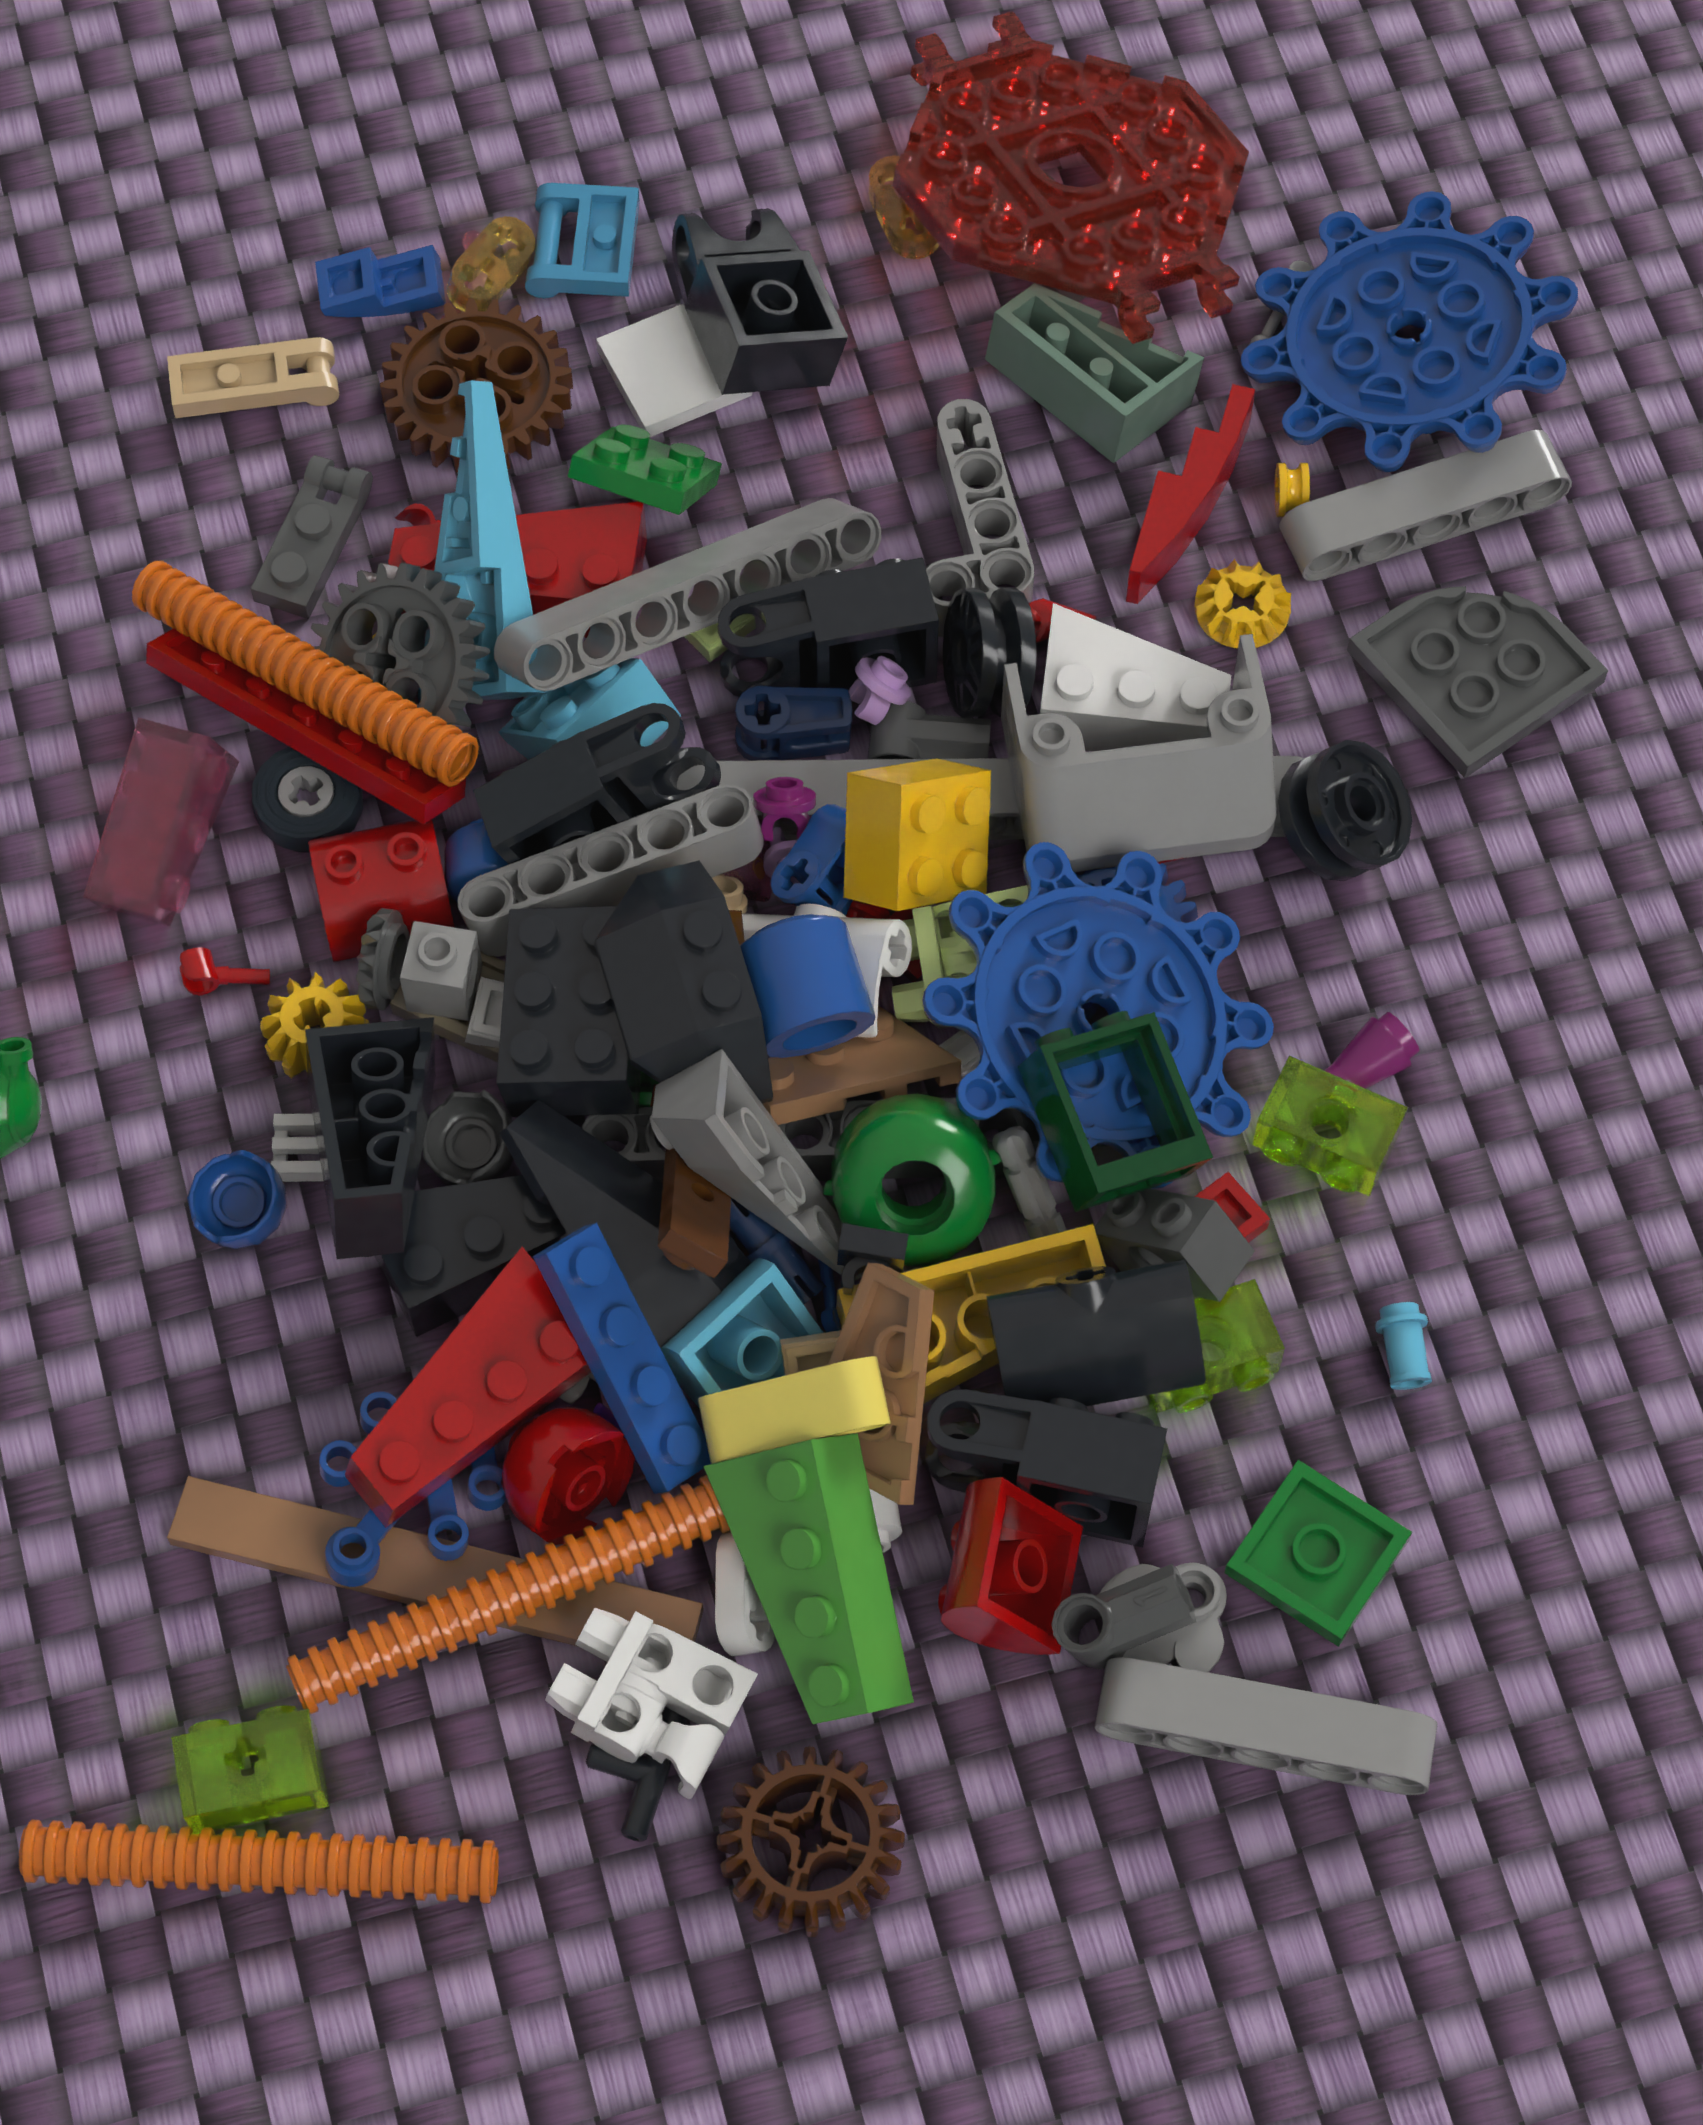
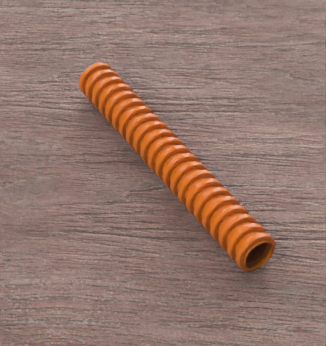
M162 560L148 564L138 575L132 590V601L139 610L145 613L148 612L150 616L159 621L162 620L164 624L173 629L176 628L178 632L186 637L190 636L192 640L200 645L204 644L209 650L219 653L220 656L228 661H233L234 664L242 669H247L248 672L256 677H261L262 680L270 685H276L282 692L290 694L300 702H305L307 706L314 710H319L324 716L330 719L334 718L338 724L349 727L352 732L358 735H363L365 739L373 744H378L385 751L393 752L399 759L403 761L408 760L410 765L417 769H423V772L433 778L438 777V780L448 787L459 784L471 773L475 766L479 749L478 741L472 735L462 733V730L452 724L448 725L445 720L438 716H432V713L422 707L418 708L415 703L408 699H403L401 695L394 691H388L382 684L378 682L373 683V680L366 675L359 674L358 671L350 666H344L341 661L334 657L330 658L328 654L320 649H315L314 646L306 641H300L298 637L291 633H286L284 629L277 625H272L267 619L261 616L257 617V614L251 610L243 609L237 602L229 600L226 596L215 592L205 584H200L196 579L186 576L185 573L172 568V566Z
M708 1476L700 1477V1485L692 1488L688 1483L680 1486L681 1493L674 1497L670 1492L661 1494V1502L653 1505L650 1500L641 1504L642 1510L635 1514L631 1509L624 1510L622 1512L623 1519L614 1522L611 1517L603 1520V1527L596 1531L591 1525L583 1529L584 1536L575 1539L572 1534L564 1537L565 1544L557 1548L552 1542L544 1546L545 1553L536 1556L533 1551L525 1554L526 1561L516 1565L514 1560L505 1562L506 1570L497 1573L494 1568L485 1571L486 1578L479 1582L474 1577L466 1579L467 1587L457 1591L456 1587L452 1585L446 1588L447 1595L440 1599H437L435 1594L426 1597L428 1604L418 1608L413 1602L406 1606L408 1612L401 1616H398L395 1611L387 1614L388 1621L378 1625L376 1620L367 1622L368 1630L358 1634L355 1628L347 1631L348 1639L338 1643L336 1637L328 1639L327 1644L329 1647L318 1651L316 1646H312L307 1649L309 1655L300 1660H298L295 1654L287 1657L288 1665H286V1668L303 1709H308L310 1714H314L319 1711L317 1706L319 1703L328 1700L331 1706L339 1702L338 1695L348 1692L349 1696L353 1697L359 1694L358 1686L368 1683L370 1688L378 1686L377 1678L386 1674L389 1679H394L398 1677L397 1669L407 1665L408 1669L412 1671L418 1668L417 1661L424 1657H427L429 1662L438 1659V1651L447 1648L449 1653H453L458 1650L456 1643L465 1639L469 1645L478 1641L476 1635L486 1631L489 1636L497 1633V1625L505 1622L508 1627H512L517 1624L516 1617L523 1614L528 1619L533 1618L537 1615L536 1608L545 1605L547 1610H551L556 1607L555 1600L564 1597L568 1602L576 1598L575 1591L582 1588L587 1593L595 1590L594 1583L602 1579L607 1585L615 1581L614 1574L623 1571L626 1576L634 1573L633 1566L641 1562L647 1568L654 1564L653 1557L659 1554L665 1559L673 1556V1548L681 1546L683 1550H688L692 1548V1540L698 1537L703 1542L711 1540V1532L719 1529L723 1534L729 1532L730 1528Z
M31 1819L21 1836L19 1870L21 1875H23L24 1881L27 1883H35L39 1876H43L48 1884H57L61 1877H65L70 1885H79L82 1878H87L92 1886H100L104 1879H109L113 1887H122L125 1880H131L135 1888H143L147 1881H153L154 1887L157 1889H165L168 1882H175L178 1890H187L190 1883H196L200 1891H208L212 1884H218L219 1890L222 1892H230L233 1885H240L243 1893H252L255 1886H262V1891L265 1894H273L276 1887H283L287 1895H295L298 1888H305L308 1896H317L319 1889H327L330 1897H338L341 1890H349V1895L352 1898H360L363 1891H370L374 1899H382L384 1892H392L395 1900H403L406 1893H414L417 1901H425L428 1894H436V1899L439 1902H447L449 1895H458V1900L461 1903H468L471 1896H479L481 1903L490 1904L492 1897H495L497 1891L499 1851L498 1847H495L493 1840H485L482 1847L474 1846L472 1839H463L461 1846H454L450 1838H441L439 1845H432L428 1837H420L417 1844H410L407 1836H398L396 1843H388L385 1835H377L374 1842H366L363 1834H355L352 1841H344V1836L341 1833H333L330 1840H323L320 1832H312L309 1839H301V1834L298 1831H290L287 1838H280L279 1832L276 1830H268L265 1837H258L255 1829H247L244 1836H237L233 1828H225L222 1835H215V1831L211 1827H204L200 1834H194L193 1829L189 1826H182L179 1833H172L171 1827L167 1825H160L157 1832H151L150 1827L145 1824H139L135 1831H129L128 1826L122 1823H117L114 1830H108L107 1825L96 1822L92 1829H86L85 1824L74 1821L70 1828H65L61 1821L53 1820L49 1827H43L40 1820Z

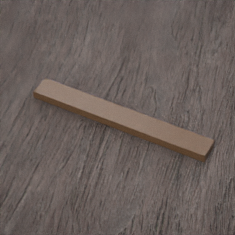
M191 1476L187 1477L167 1536L170 1545L405 1604L414 1602L417 1607L428 1604L426 1597L435 1594L437 1599L446 1596V1588L452 1585L456 1587L457 1591L467 1587L466 1579L474 1577L477 1582L485 1579V1571L494 1568L497 1573L506 1570L505 1562L514 1560L516 1565L526 1561L522 1558L470 1545L467 1546L465 1553L458 1559L452 1561L440 1560L433 1556L428 1548V1535L392 1527L379 1543L380 1564L374 1578L361 1586H343L335 1582L327 1572L325 1565L326 1545L336 1531L345 1527H356L362 1519ZM436 1537L438 1542H440L443 1545H453L457 1543ZM349 1543L344 1545L340 1552L347 1558L355 1559L365 1553V1549L360 1544ZM602 1579L594 1583L595 1590L587 1593L582 1588L575 1591L576 1598L568 1602L564 1597L555 1600L556 1607L551 1610H547L545 1605L536 1608L537 1615L533 1618L528 1619L523 1614L516 1617L517 1624L512 1627H508L505 1622L497 1625V1627L577 1646L575 1645L594 1608L618 1615L629 1622L635 1611L653 1620V1624L665 1627L695 1642L704 1608L703 1603L615 1581L607 1585Z

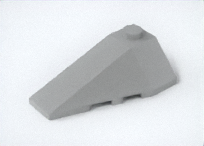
M723 1049L656 1085L650 1123L659 1142L668 1150L675 1148L690 1169L842 1275L845 1266L837 1265L842 1224L838 1218L833 1200L830 1196L823 1194V1186ZM863 1272L858 1274L855 1280L861 1278L863 1276Z

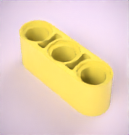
M876 1356L842 1361L698 1398L711 1464L807 1440L855 1434L891 1424Z

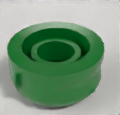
M896 1095L877 1101L864 1109L844 1129L835 1146L831 1165L832 1178L825 1183L823 1194L833 1196V1203L841 1224L845 1223L909 1234L904 1266L927 1267L947 1260L967 1248L982 1232L992 1212L996 1194L994 1165L1002 1160L997 1151L989 1149L986 1137L975 1121L965 1116L958 1106L941 1098L928 1095ZM906 1161H925L937 1166L945 1178L940 1193L930 1202L920 1206H905L893 1201L885 1193L882 1186L885 1174L893 1166Z

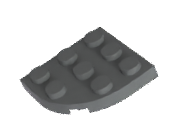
M1466 586L1437 589L1405 601L1349 638L1347 648L1350 655L1464 778L1602 685L1608 673L1606 667L1569 628L1543 607L1506 591L1503 592L1502 597L1483 593L1466 592Z

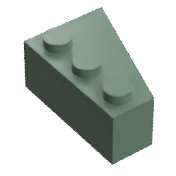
M1034 283L995 311L985 360L1112 463H1115L1192 404L1204 357L1189 350L1186 351L1184 357L1151 343L1152 334L1136 328L1133 334L1125 332L1101 321L1102 312Z

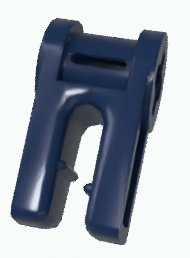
M760 685L751 687L743 692L736 702L735 718L737 725L735 744L738 752L749 761L790 760L849 752L852 703L850 693L846 689ZM761 701L764 702V710H758V703ZM761 739L767 740L766 748H761Z

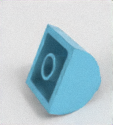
M757 1258L714 1300L676 1333L661 1350L679 1386L699 1407V1397L785 1376L780 1339L820 1334L823 1331L776 1265L768 1260Z

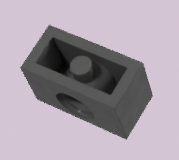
M1152 1188L1110 1201L1105 1213L1094 1227L1099 1245L1121 1272L1184 1259L1189 1271L1194 1297L1217 1302L1222 1300L1255 1252L1216 1201Z

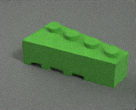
M858 1433L807 1440L703 1466L812 1724L914 1703Z

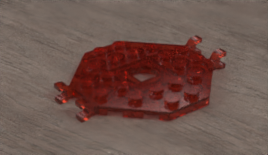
M1013 11L993 17L992 26L1000 35L1001 40L989 43L987 53L955 62L947 52L946 46L936 33L916 38L915 49L922 56L924 62L912 65L910 75L919 85H929V90L924 103L920 105L910 130L909 140L904 153H901L896 165L892 186L951 260L1114 304L1117 308L1121 328L1132 344L1153 338L1155 329L1147 320L1146 315L1158 312L1161 302L1152 292L1193 279L1196 283L1200 304L1211 319L1231 312L1233 303L1226 296L1224 290L1238 286L1240 276L1233 268L1224 264L1217 255L1244 174L1249 151L1188 81L1165 75L1161 84L1131 76L1132 66L1087 54L1085 63L1053 55L1055 45L1032 40ZM1080 153L1101 177L1103 182L1087 187L1063 185L1051 180L1040 168L1039 164Z

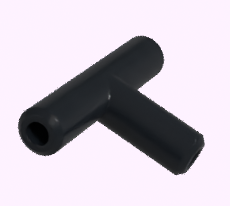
M666 1706L662 1712V1721L668 1724L673 1721L685 1725L687 1718ZM592 1743L586 1758L588 1768L636 1782L621 1833L627 1839L636 1842L647 1840L672 1762L666 1758L661 1764L648 1754L646 1756H639L634 1763L626 1762L605 1752Z

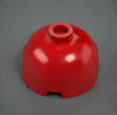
M573 1407L555 1408L520 1426L510 1439L508 1451L504 1458L501 1479L504 1493L513 1514L529 1530L536 1533L546 1542H552L554 1545L565 1544L564 1537L572 1534L575 1539L584 1536L583 1529L591 1525L594 1528L597 1523L586 1519V1517L605 1497L615 1507L623 1496L632 1476L635 1456L627 1440L623 1437L624 1433L599 1415L587 1409Z

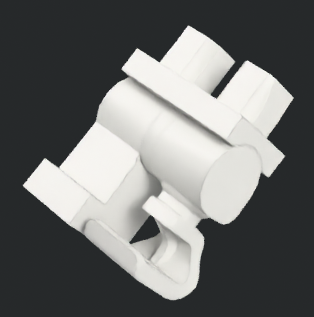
M594 1608L575 1645L606 1661L607 1664L598 1681L564 1663L545 1701L562 1715L575 1721L571 1731L572 1734L587 1742L591 1741L605 1752L621 1760L634 1763L644 1753L652 1756L654 1760L661 1764L666 1758L670 1760L681 1779L678 1792L683 1797L691 1799L758 1673L674 1631L653 1624V1620L635 1611L629 1622L618 1615ZM666 1706L699 1725L688 1726L673 1721L668 1724L662 1721V1712Z

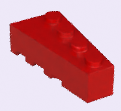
M637 501L516 515L533 615L642 571L647 543L645 509L642 502ZM441 523L395 528L388 564L399 567L400 563L420 566L421 569L425 568L434 571ZM590 627L584 635L585 638L589 635Z
M523 1246L350 1457L344 1476L385 1528L591 1373L537 1264Z

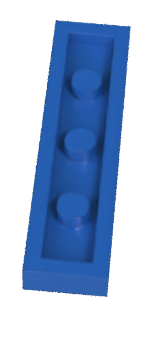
M593 1223L583 1226L534 1255L533 1258L653 1493L669 1492L702 1470L703 1466L711 1464L706 1437L598 1224Z

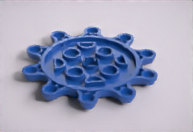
M1434 191L1424 192L1414 197L1410 201L1404 222L1396 229L1386 232L1372 231L1364 226L1360 218L1354 213L1338 211L1325 217L1319 226L1320 239L1328 251L1326 259L1320 266L1306 272L1293 271L1282 267L1271 268L1258 277L1255 284L1258 298L1266 307L1287 316V322L1284 329L1278 335L1258 340L1248 345L1241 355V365L1244 372L1255 382L1291 381L1301 386L1299 398L1286 410L1282 418L1284 432L1299 445L1313 444L1336 428H1357L1366 433L1364 445L1366 458L1376 469L1386 473L1394 472L1403 466L1410 452V445L1416 438L1422 434H1431L1436 431L1452 433L1470 451L1483 453L1495 446L1502 432L1501 420L1492 405L1499 396L1513 390H1528L1539 394H1548L1557 390L1563 382L1567 372L1565 359L1561 354L1538 345L1533 339L1532 333L1540 326L1565 318L1572 312L1578 301V288L1575 282L1563 276L1531 279L1518 272L1516 263L1528 251L1534 237L1532 224L1520 216L1501 218L1482 233L1473 235L1463 234L1456 231L1450 224L1452 211L1451 202L1447 196ZM1408 325L1424 329L1419 335L1420 341L1415 342L1413 338H1399L1395 333Z
M1040 842L1033 845L1024 856L1023 872L1028 887V896L1023 904L1015 907H1004L976 890L963 891L952 900L949 907L951 927L973 949L977 965L973 973L967 977L958 979L944 977L931 982L923 994L924 1013L935 1024L952 1026L965 1031L973 1038L980 1053L978 1066L961 1079L956 1089V1102L959 1110L971 1119L980 1120L991 1118L1007 1108L1017 1109L1027 1115L1035 1124L1039 1134L1036 1166L1044 1178L1050 1181L1063 1182L1018 1066L1036 1050L1034 1042L1046 1034L1063 1028H1071L1074 1036L1092 1031L1091 1025L1085 1018L1084 1009L1081 1008L1085 1003L1089 1002L1097 1003L1104 1007L1109 1015L1128 1011L1130 1019L1155 1012L1200 1125L1216 1136L1230 1138L1240 1135L1248 1128L1251 1120L1250 1108L1247 1101L1225 1081L1222 1072L1223 1060L1231 1050L1259 1049L1267 1044L1273 1035L1274 1026L1272 1018L1267 1010L1258 1004L1231 999L1222 991L1218 984V965L1224 958L1235 951L1240 941L1239 929L1236 923L1228 915L1221 912H1209L1189 923L1178 922L1169 917L1159 901V890L1162 884L1163 873L1160 864L1153 856L1142 851L1127 853L1120 859L1111 882L1104 886L1095 887L1085 884L1075 875L1067 855L1060 847L1049 842ZM1123 1052L1060 1071L1090 1148L1099 1144L1111 1146L1125 1158L1160 1147ZM1172 1182L1153 1187L1152 1189L1164 1188Z

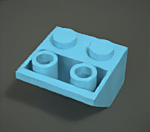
M630 658L555 690L547 691V693L527 696L514 707L511 713L513 719L499 731V734L509 745L529 760L550 749L559 741L566 740L581 731H585L643 705L651 703L666 704L673 708L680 717L681 714L643 661L638 658ZM656 722L646 728L641 736V746L647 747L658 739L668 729V722Z

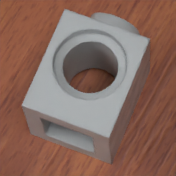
M417 921L413 922L400 974L407 1011L465 1021L470 1020L483 966L477 931Z

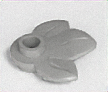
M1184 1563L1176 1566L1186 1588L1199 1591L1205 1600L1200 1607L1195 1608L1196 1622L1129 1649L1122 1658L1140 1659L1166 1665L1175 1660L1179 1667L1203 1672H1210L1219 1662L1223 1652L1224 1638L1218 1619L1224 1611L1227 1600L1224 1582L1213 1569L1206 1565ZM1149 1564L1129 1567L1110 1579L1100 1593L1160 1568Z

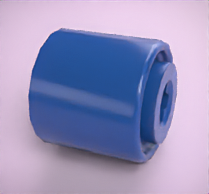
M807 914L782 919L758 930L740 945L761 1011L767 1055L769 1057L787 1058L826 1050L862 1034L874 1024L876 1016L846 923L839 917Z

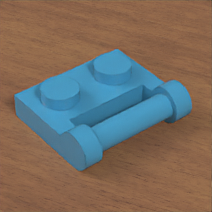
M545 183L537 188L535 200L536 211L540 214L534 263L527 269L526 291L532 296L543 299L554 297L558 293L629 297L640 204L639 188L566 183ZM568 212H578L572 265L557 264L562 216H565Z

